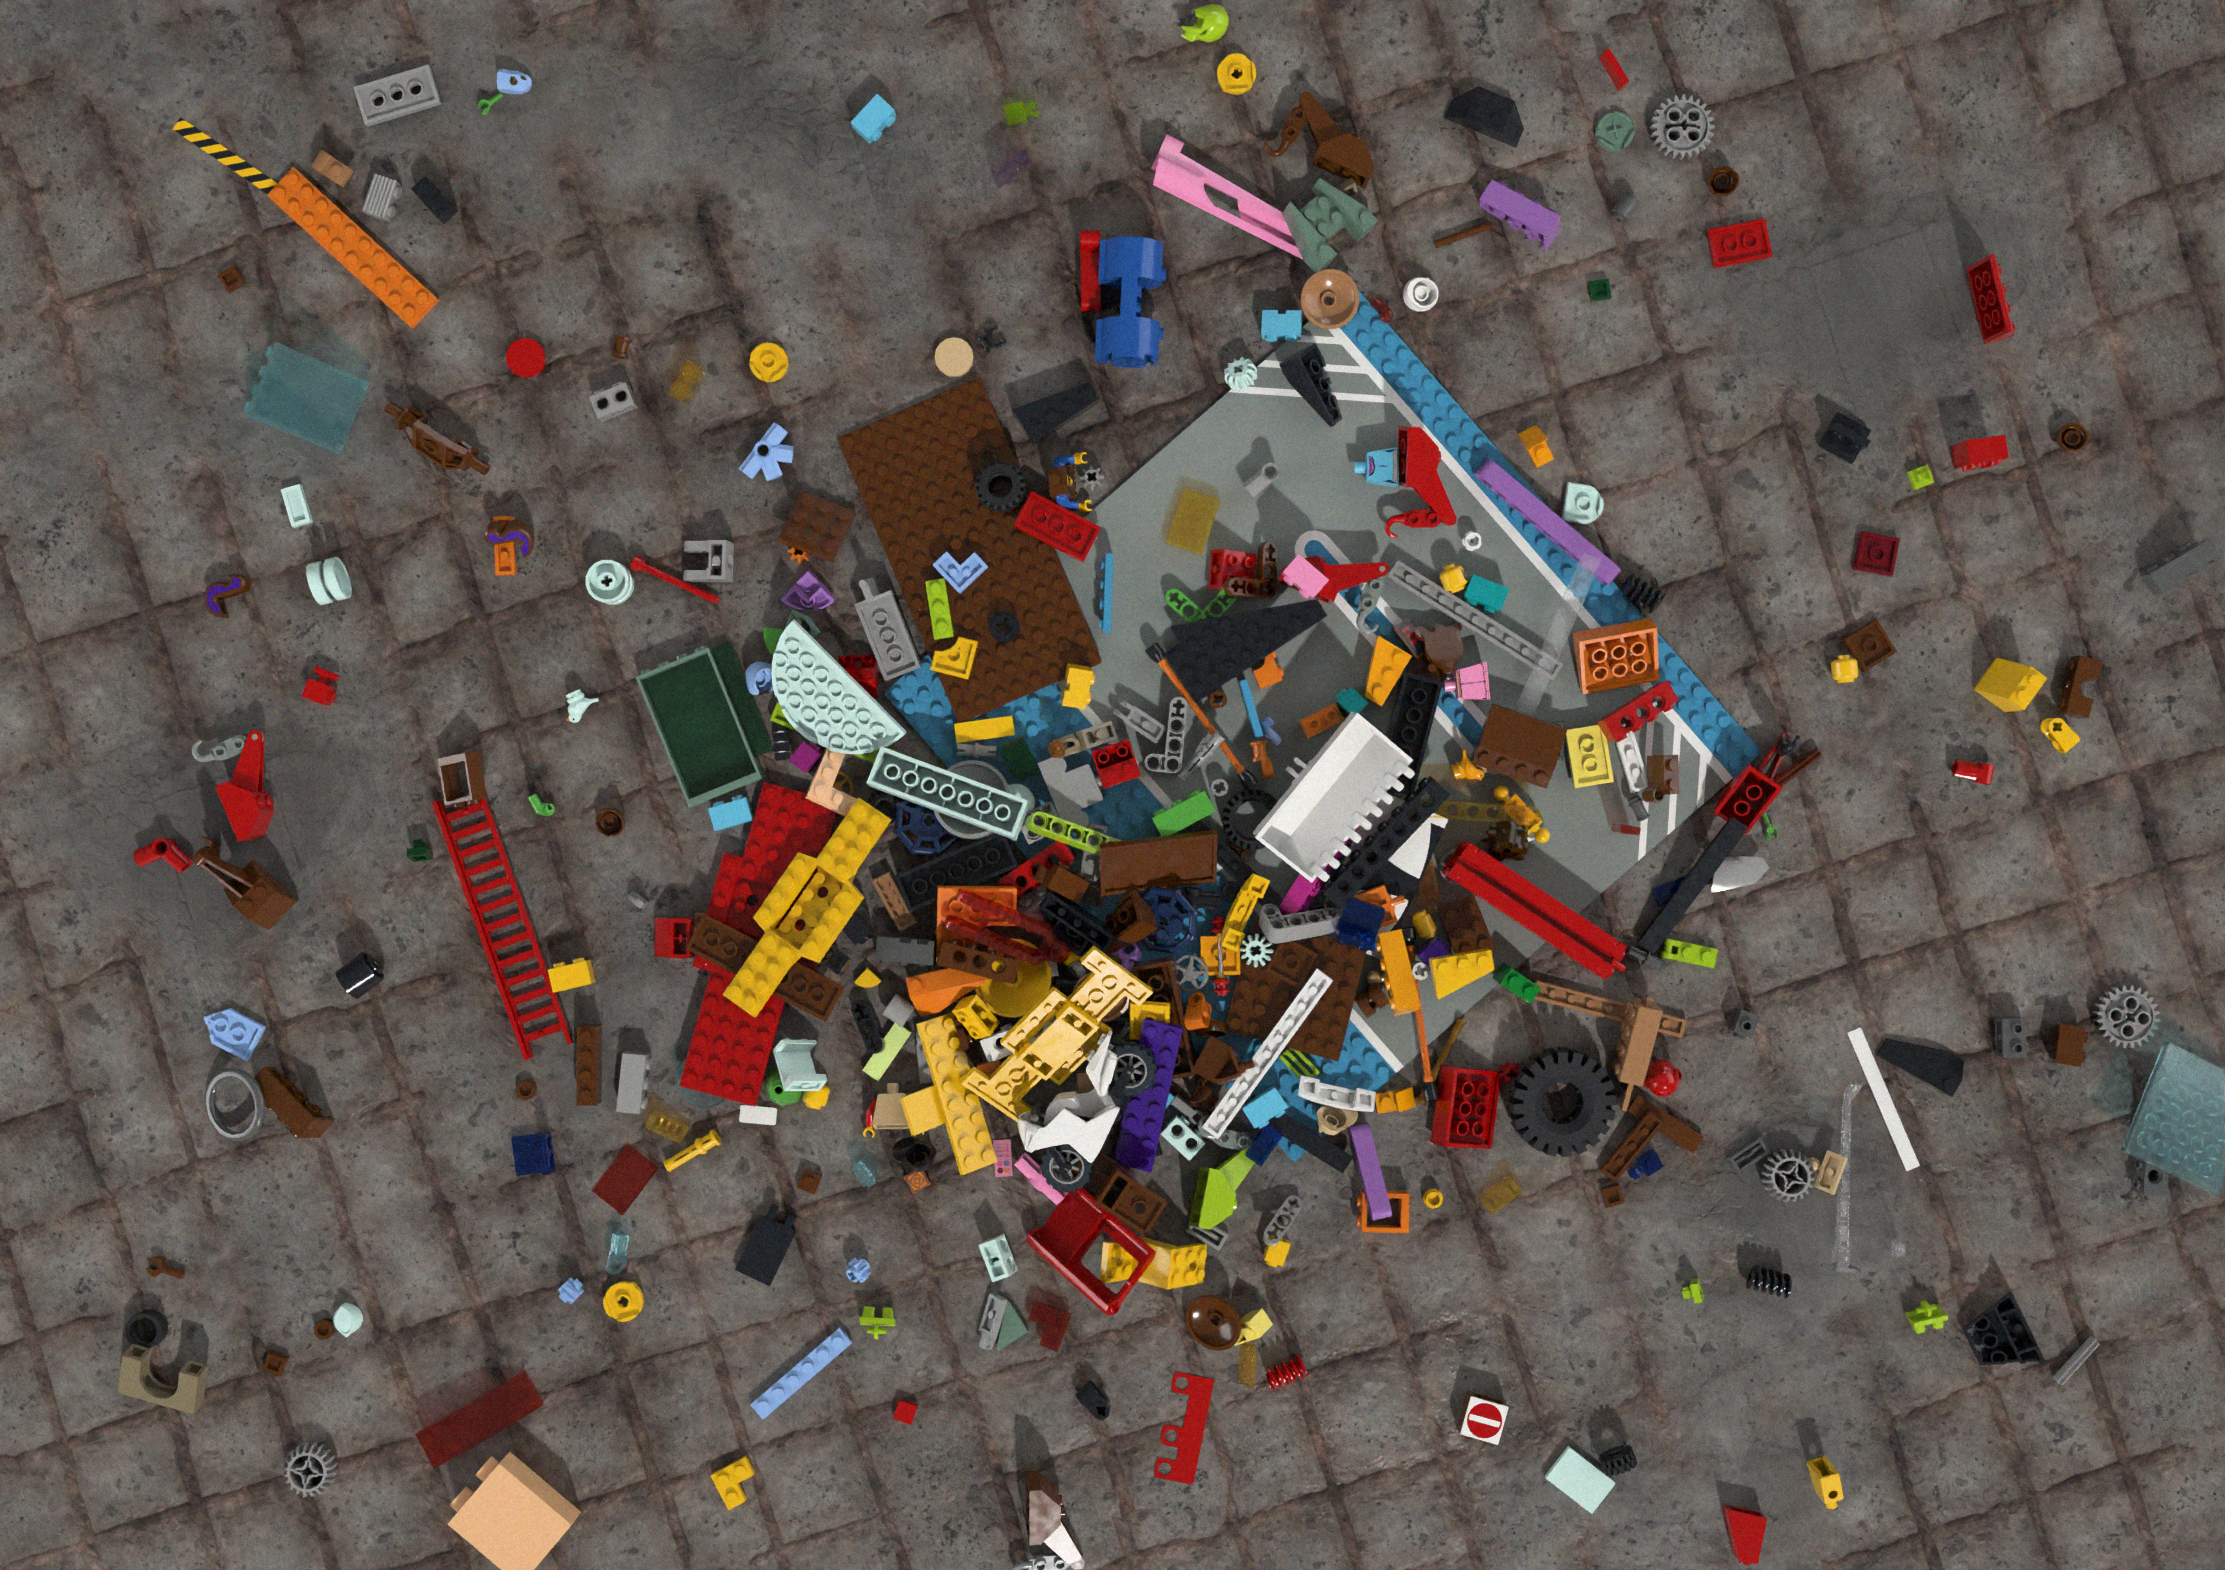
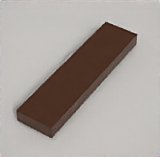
M1636 1094L1627 1111L1640 1119L1649 1109L1665 1122L1658 1130L1659 1132L1694 1153L1704 1137Z
M1648 1109L1601 1165L1599 1170L1616 1182L1665 1122Z

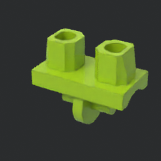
M1926 1300L1920 1302L1921 1307L1905 1312L1906 1318L1917 1334L1924 1333L1926 1331L1925 1325L1929 1324L1934 1329L1943 1328L1944 1321L1948 1320V1314L1942 1310L1940 1304L1929 1305Z
M864 1306L862 1317H859L860 1325L875 1326V1328L867 1327V1333L874 1334L875 1340L879 1339V1334H887V1328H880V1326L896 1327L893 1308H882V1318H875V1307Z

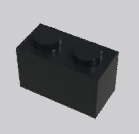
M423 177L411 188L443 224L458 212L428 177Z
M860 912L850 918L842 929L854 945L866 943L873 937L871 933L874 931Z

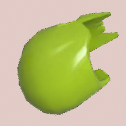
M1205 5L1194 10L1196 17H1198L1194 26H1181L1185 31V34H1181V36L1188 41L1199 40L1210 43L1217 41L1225 34L1229 25V16L1221 5Z

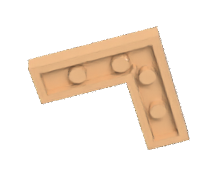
M825 748L805 798L846 816L857 799L832 787L845 753L830 751L829 748Z

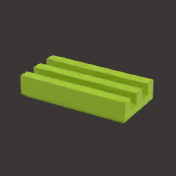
M1287 1048L1279 1056V1058L1285 1063V1065L1299 1079L1301 1074L1284 1058L1286 1055H1288L1292 1059V1061L1308 1077L1314 1078L1316 1075L1320 1073L1318 1069L1298 1050L1294 1051L1314 1071L1313 1073L1310 1074L1309 1071L1290 1053L1292 1049Z

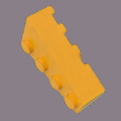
M1402 929L1378 934L1377 940H1375V947L1377 952L1380 951L1381 954L1379 963L1381 970L1385 973L1384 984L1389 992V1004L1393 1015L1398 1016L1416 1012L1420 1008V1002Z

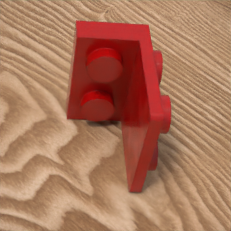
M1229 549L1211 550L1208 589H1223L1224 582L1228 578L1254 579L1256 554ZM1251 583L1247 585L1249 593L1253 592V585ZM1231 584V588L1240 589V585Z

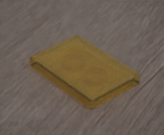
M1184 488L1165 544L1202 556L1221 500Z

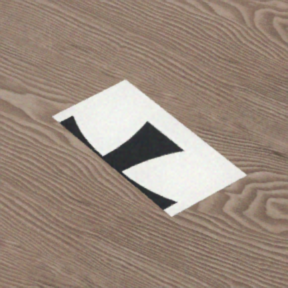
M1390 795L1393 797L1391 804L1385 803L1382 799L1377 803L1376 806L1383 811L1382 815L1376 817L1371 812L1367 815L1365 819L1372 824V827L1366 830L1360 825L1356 833L1361 836V840L1359 843L1352 841L1349 848L1351 852L1345 857L1344 864L1350 859L1351 853L1356 849L1359 850L1364 845L1363 841L1369 835H1373L1377 831L1378 825L1384 820L1387 821L1391 817L1392 810L1397 806L1400 807L1405 802L1404 800ZM1409 809L1407 811V816L1411 817L1415 815L1416 809ZM1433 813L1357 892L1359 893L1384 884L1391 898L1403 894L1405 902L1395 906L1398 922L1360 934L1358 926L1354 921L1342 924L1341 920H1339L1337 931L1333 934H1327V936L1368 946L1366 954L1381 959L1380 951L1377 952L1375 947V940H1377L1378 934L1399 930L1448 819ZM1396 823L1393 826V830H1400L1402 823ZM1388 837L1381 838L1379 844H1387ZM1368 852L1365 858L1372 859L1375 852ZM1354 866L1352 873H1359L1361 866ZM1341 880L1338 883V887H1345L1348 881ZM1349 902L1341 909L1336 908L1340 911V916L1350 913Z

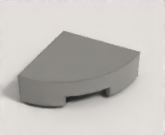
M632 891L628 896L629 900L640 909L645 908L648 903L646 899L635 891Z

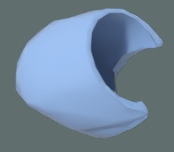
M757 661L746 669V684L750 694L763 695L774 690L771 676L772 666L770 663Z

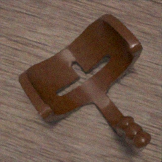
M1204 1077L1189 1101L1199 1110H1209L1219 1101L1218 1097L1211 1094L1212 1090L1204 1086L1208 1080Z

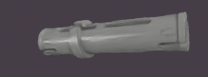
M1215 731L1206 743L1203 742L1199 751L1177 775L1187 782L1210 755L1212 756L1215 753L1214 750L1225 740V737L1220 732Z

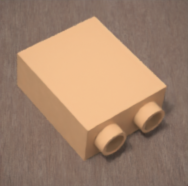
M509 1452L501 1462L491 1456L475 1475L483 1482L480 1487L473 1492L466 1486L454 1499L450 1506L457 1511V1514L448 1525L501 1570H534L571 1527L581 1511Z

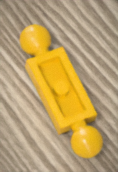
M1503 785L1497 786L1494 789L1493 795L1495 799L1505 802L1501 808L1519 826L1525 825L1528 828V835L1534 832V838L1539 843H1545L1549 840V831L1546 828L1539 827L1543 821L1515 793L1510 797L1508 788Z

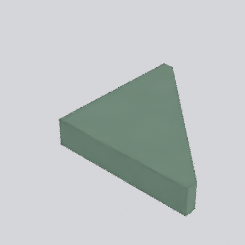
M1010 1300L1007 1301L996 1348L997 1351L1029 1331Z

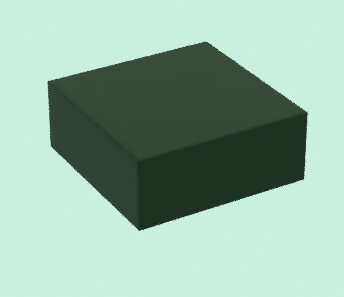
M1609 278L1588 282L1591 302L1612 298Z

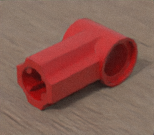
M1955 759L1951 771L1952 776L1970 779L1972 782L1991 785L1995 766Z

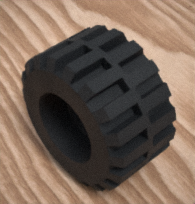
M994 461L993 464H986L987 467L980 470L981 473L977 475V483H975L976 493L981 503L992 512H1011V509H1016L1018 504L1024 500L1026 484L1023 475L1014 464H1008L1007 461ZM997 477H1006L1012 482V490L1005 497H995L990 493V483Z

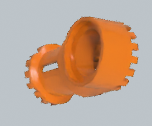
M1262 740L1260 743L1259 741L1250 742L1249 744L1252 746L1254 756L1252 762L1261 761L1262 778H1273L1272 761L1267 756L1265 746L1267 740Z

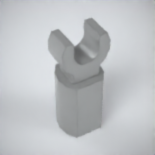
M1176 1094L1170 1103L1181 1114L1187 1115L1190 1122L1194 1125L1197 1124L1193 1119L1195 1114L1201 1117L1204 1116L1200 1110L1193 1109V1105L1179 1094Z

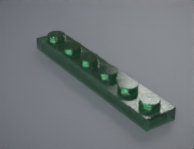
M728 641L711 648L754 756L758 757L773 751V745L754 698L749 693L746 678L732 643Z

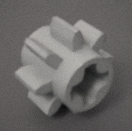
M1090 465V470H1082L1085 476L1080 477V480L1085 481L1084 488L1090 486L1093 491L1094 486L1101 487L1099 480L1104 479V476H1099L1100 468L1094 470L1092 465ZM1095 474L1096 481L1091 480L1089 482L1088 475L1093 476Z

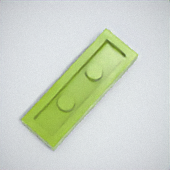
M945 578L925 581L934 640L954 637Z

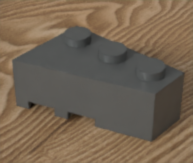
M878 935L875 960H880L882 964H892V961L900 962L899 965H911V963L922 967H931L936 962V939Z

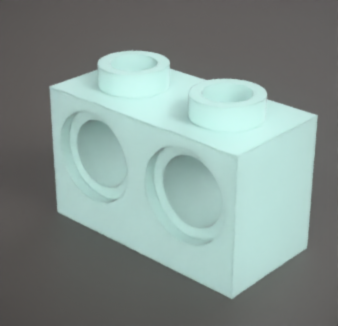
M1176 1114L1163 1127L1160 1134L1190 1161L1205 1145L1204 1137L1198 1129L1193 1130L1188 1126L1190 1122L1183 1115L1179 1117ZM1174 1125L1182 1127V1131L1179 1134H1174L1171 1131ZM1189 1138H1194L1197 1141L1194 1147L1186 1145V1141Z
M1005 1234L987 1239L978 1245L992 1282L1009 1277L1018 1271Z

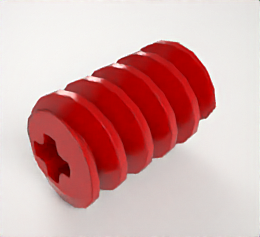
M1298 1354L1296 1355L1295 1362L1291 1357L1288 1358V1365L1282 1360L1281 1367L1276 1363L1274 1364V1370L1269 1366L1267 1367L1265 1375L1272 1392H1275V1385L1282 1389V1382L1289 1386V1379L1296 1383V1376L1301 1380H1304V1373L1308 1376L1304 1363Z

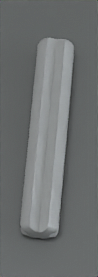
M2090 1336L2053 1376V1379L2058 1384L2064 1385L2100 1343Z

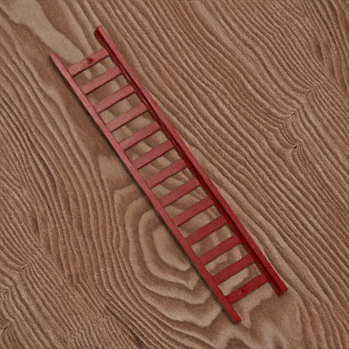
M487 798L480 799L479 804H474L447 814L442 800L432 802L523 1059L527 1060L534 1057L529 1044L530 1041L561 1030L567 1045L574 1043L557 994L552 991L544 957ZM482 810L484 811L487 821L453 832L451 821ZM490 828L493 836L492 840L460 851L457 843L458 839ZM497 847L500 858L469 869L466 868L463 858ZM503 865L507 876L473 888L471 876ZM510 884L513 892L512 895L480 906L476 895ZM513 902L517 903L520 913L486 924L483 913ZM523 920L526 928L525 932L493 943L490 931ZM530 939L532 950L502 961L499 960L496 950ZM536 957L540 968L506 979L503 968ZM541 975L543 976L546 984L545 987L513 998L510 986ZM549 993L552 1005L519 1016L516 1005ZM556 1012L559 1023L529 1034L525 1033L523 1023Z

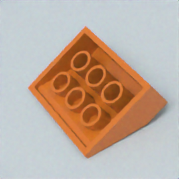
M1650 618L1573 632L1574 654L1582 694L1659 681L1657 627Z

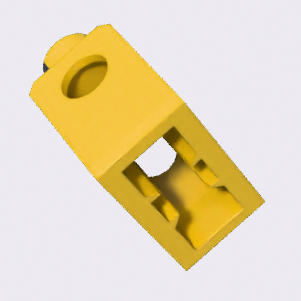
M1825 1456L1806 1461L1815 1492L1826 1505V1508H1837V1501L1844 1498L1838 1471Z

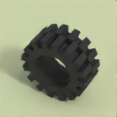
M880 790L871 795L867 803L877 809V804L880 801L887 800L890 802L892 809L886 815L891 819L890 825L895 822V804L900 802V799L897 796Z
M1629 1445L1608 1449V1452L1605 1451L1598 1457L1606 1476H1613L1614 1474L1617 1476L1619 1473L1624 1474L1625 1471L1629 1472L1631 1468L1634 1469L1635 1465L1638 1464L1633 1449Z

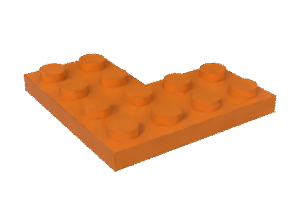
M937 886L936 962L941 942H946L947 939L958 941V946L965 947L966 944L976 946V926H1016L1017 886ZM960 950L956 951L953 955L954 960L961 962L964 959V953Z

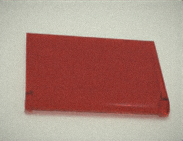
M627 1144L592 1191L617 1210L620 1215H624L659 1168Z

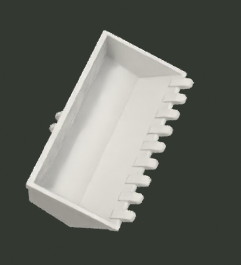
M1357 712L1349 714L1307 765L1297 757L1293 759L1298 766L1303 768L1302 771L1297 774L1289 766L1285 769L1295 777L1292 785L1252 832L1258 841L1311 883L1317 876L1324 882L1329 879L1330 876L1323 870L1327 864L1334 869L1340 866V862L1334 858L1335 854L1340 851L1345 856L1349 855L1351 850L1344 843L1349 838L1355 843H1359L1361 836L1355 830L1359 825L1366 830L1372 827V824L1365 818L1370 812L1376 817L1382 815L1383 811L1376 806L1381 799L1387 804L1392 803L1393 797L1387 791L1391 786L1399 792L1404 788V785L1397 780L1403 773L1409 779L1415 775V772L1408 767L1413 759Z

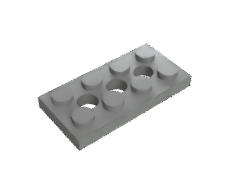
M429 65L353 87L364 124L367 127L442 104ZM414 86H421L419 94H412ZM397 91L402 92L400 100L393 99V95ZM383 97V104L375 106V99Z

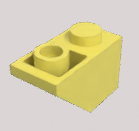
M1263 1308L1249 1312L1240 1318L1241 1335L1234 1345L1260 1338L1273 1325Z

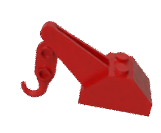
M1398 426L1399 486L1412 487L1431 510H1409L1400 515H1393L1385 523V532L1391 538L1398 537V535L1393 534L1390 530L1393 523H1401L1411 528H1433L1441 522L1448 526L1454 525L1457 517L1436 470L1438 463L1441 461L1439 447L1421 427Z

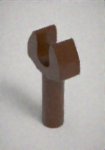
M156 1256L150 1259L151 1262L157 1263V1269L151 1266L146 1268V1271L153 1277L160 1275V1273H165L182 1280L185 1276V1272L167 1266L163 1256Z

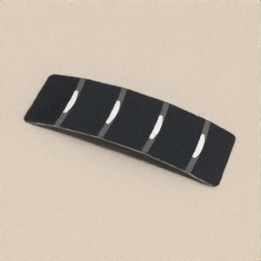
M772 721L775 760H788L791 758L788 727Z

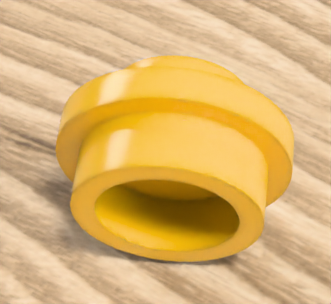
M1432 1188L1424 1193L1423 1201L1427 1207L1434 1209L1442 1204L1443 1196L1439 1190Z

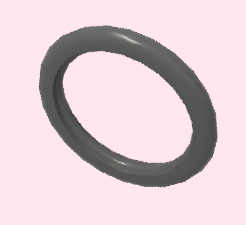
M226 1068L219 1071L209 1082L205 1093V1108L213 1128L221 1136L233 1141H244L256 1134L265 1117L264 1095L257 1081L244 1070ZM232 1077L242 1080L249 1087L255 1102V1116L252 1124L246 1130L238 1132L228 1129L222 1123L215 1106L217 1087L223 1080Z

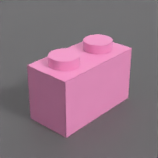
M1300 554L1295 557L1282 573L1284 576L1283 580L1290 586L1294 584L1299 589L1298 593L1305 599L1310 598L1312 600L1329 581L1328 578Z

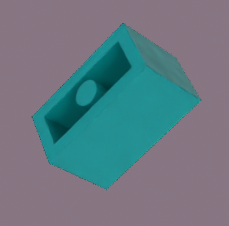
M1472 574L1469 576L1461 598L1465 599V602L1471 606L1478 604L1484 607L1483 610L1494 614L1495 611H1501L1510 588Z
M1344 687L1334 696L1337 706L1347 716L1351 712L1359 714L1368 704L1352 687L1347 689Z

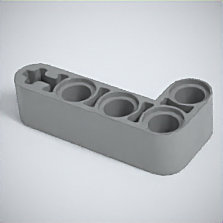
M1182 697L1174 698L1169 705L1165 754H1150L1144 760V765L1149 771L1176 773L1181 769L1188 707L1186 700ZM1177 701H1181V705H1184V708H1181L1179 715L1183 714V718L1178 716L1171 717L1172 713L1176 714V708L1173 707V704H1176ZM1179 720L1182 723L1181 730L1174 731L1171 728L1172 721ZM1173 739L1178 740L1180 743V748L1176 751L1171 750L1169 747V742ZM1150 757L1158 759L1159 764L1156 768L1148 766L1147 761ZM1175 759L1178 762L1177 769L1170 770L1167 767L1168 760Z
M1265 904L1261 908L1259 926L1269 942L1278 944L1333 934L1338 929L1341 914L1336 908L1328 907L1282 916L1275 905Z

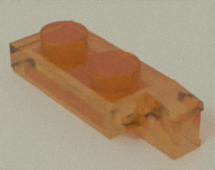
M1432 858L1418 886L1422 905L1427 904L1430 914L1438 912L1436 902L1440 901V891Z

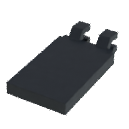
M772 1204L766 1216L762 1215L759 1217L735 1268L736 1271L768 1286H771L796 1233L791 1228L797 1215L790 1212L783 1225L774 1220L780 1208L775 1204Z

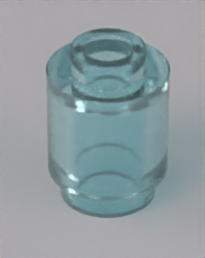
M863 1158L851 1167L853 1170L852 1174L863 1188L865 1186L870 1188L878 1182L876 1178L879 1175L871 1164Z

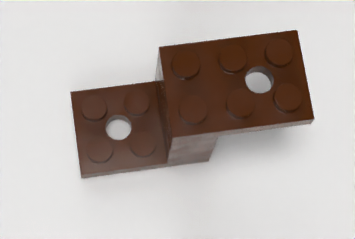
M1100 1150L1094 1159L1096 1168L1089 1182L1084 1187L1096 1195V1204L1146 1236L1168 1202L1134 1180V1174L1131 1169L1123 1166ZM1080 1160L1073 1164L1082 1168ZM1071 1169L1074 1176L1080 1173L1077 1170ZM1137 1203H1143L1146 1209L1142 1213H1137L1134 1210V1206Z

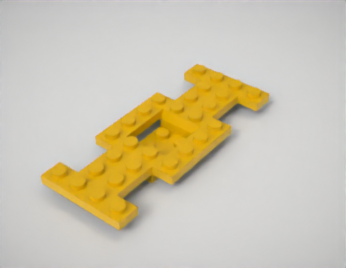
M1095 946L1080 959L1081 964L1090 969L1092 973L1069 997L1055 987H1052L1000 1040L1001 1045L1013 1053L990 1076L973 1067L961 1079L962 1085L1016 1122L1017 1116L1032 1110L1033 1107L1023 1101L1022 1098L1042 1078L1044 1080L1050 1078L1058 1085H1061L1087 1059L1092 1049L1095 1051L1099 1047L1097 1042L1103 1033L1106 1035L1109 1030L1112 1031L1109 1026L1100 1020L1124 996L1140 1006L1153 993L1152 988ZM1056 1015V1020L1033 1043L1029 1042Z

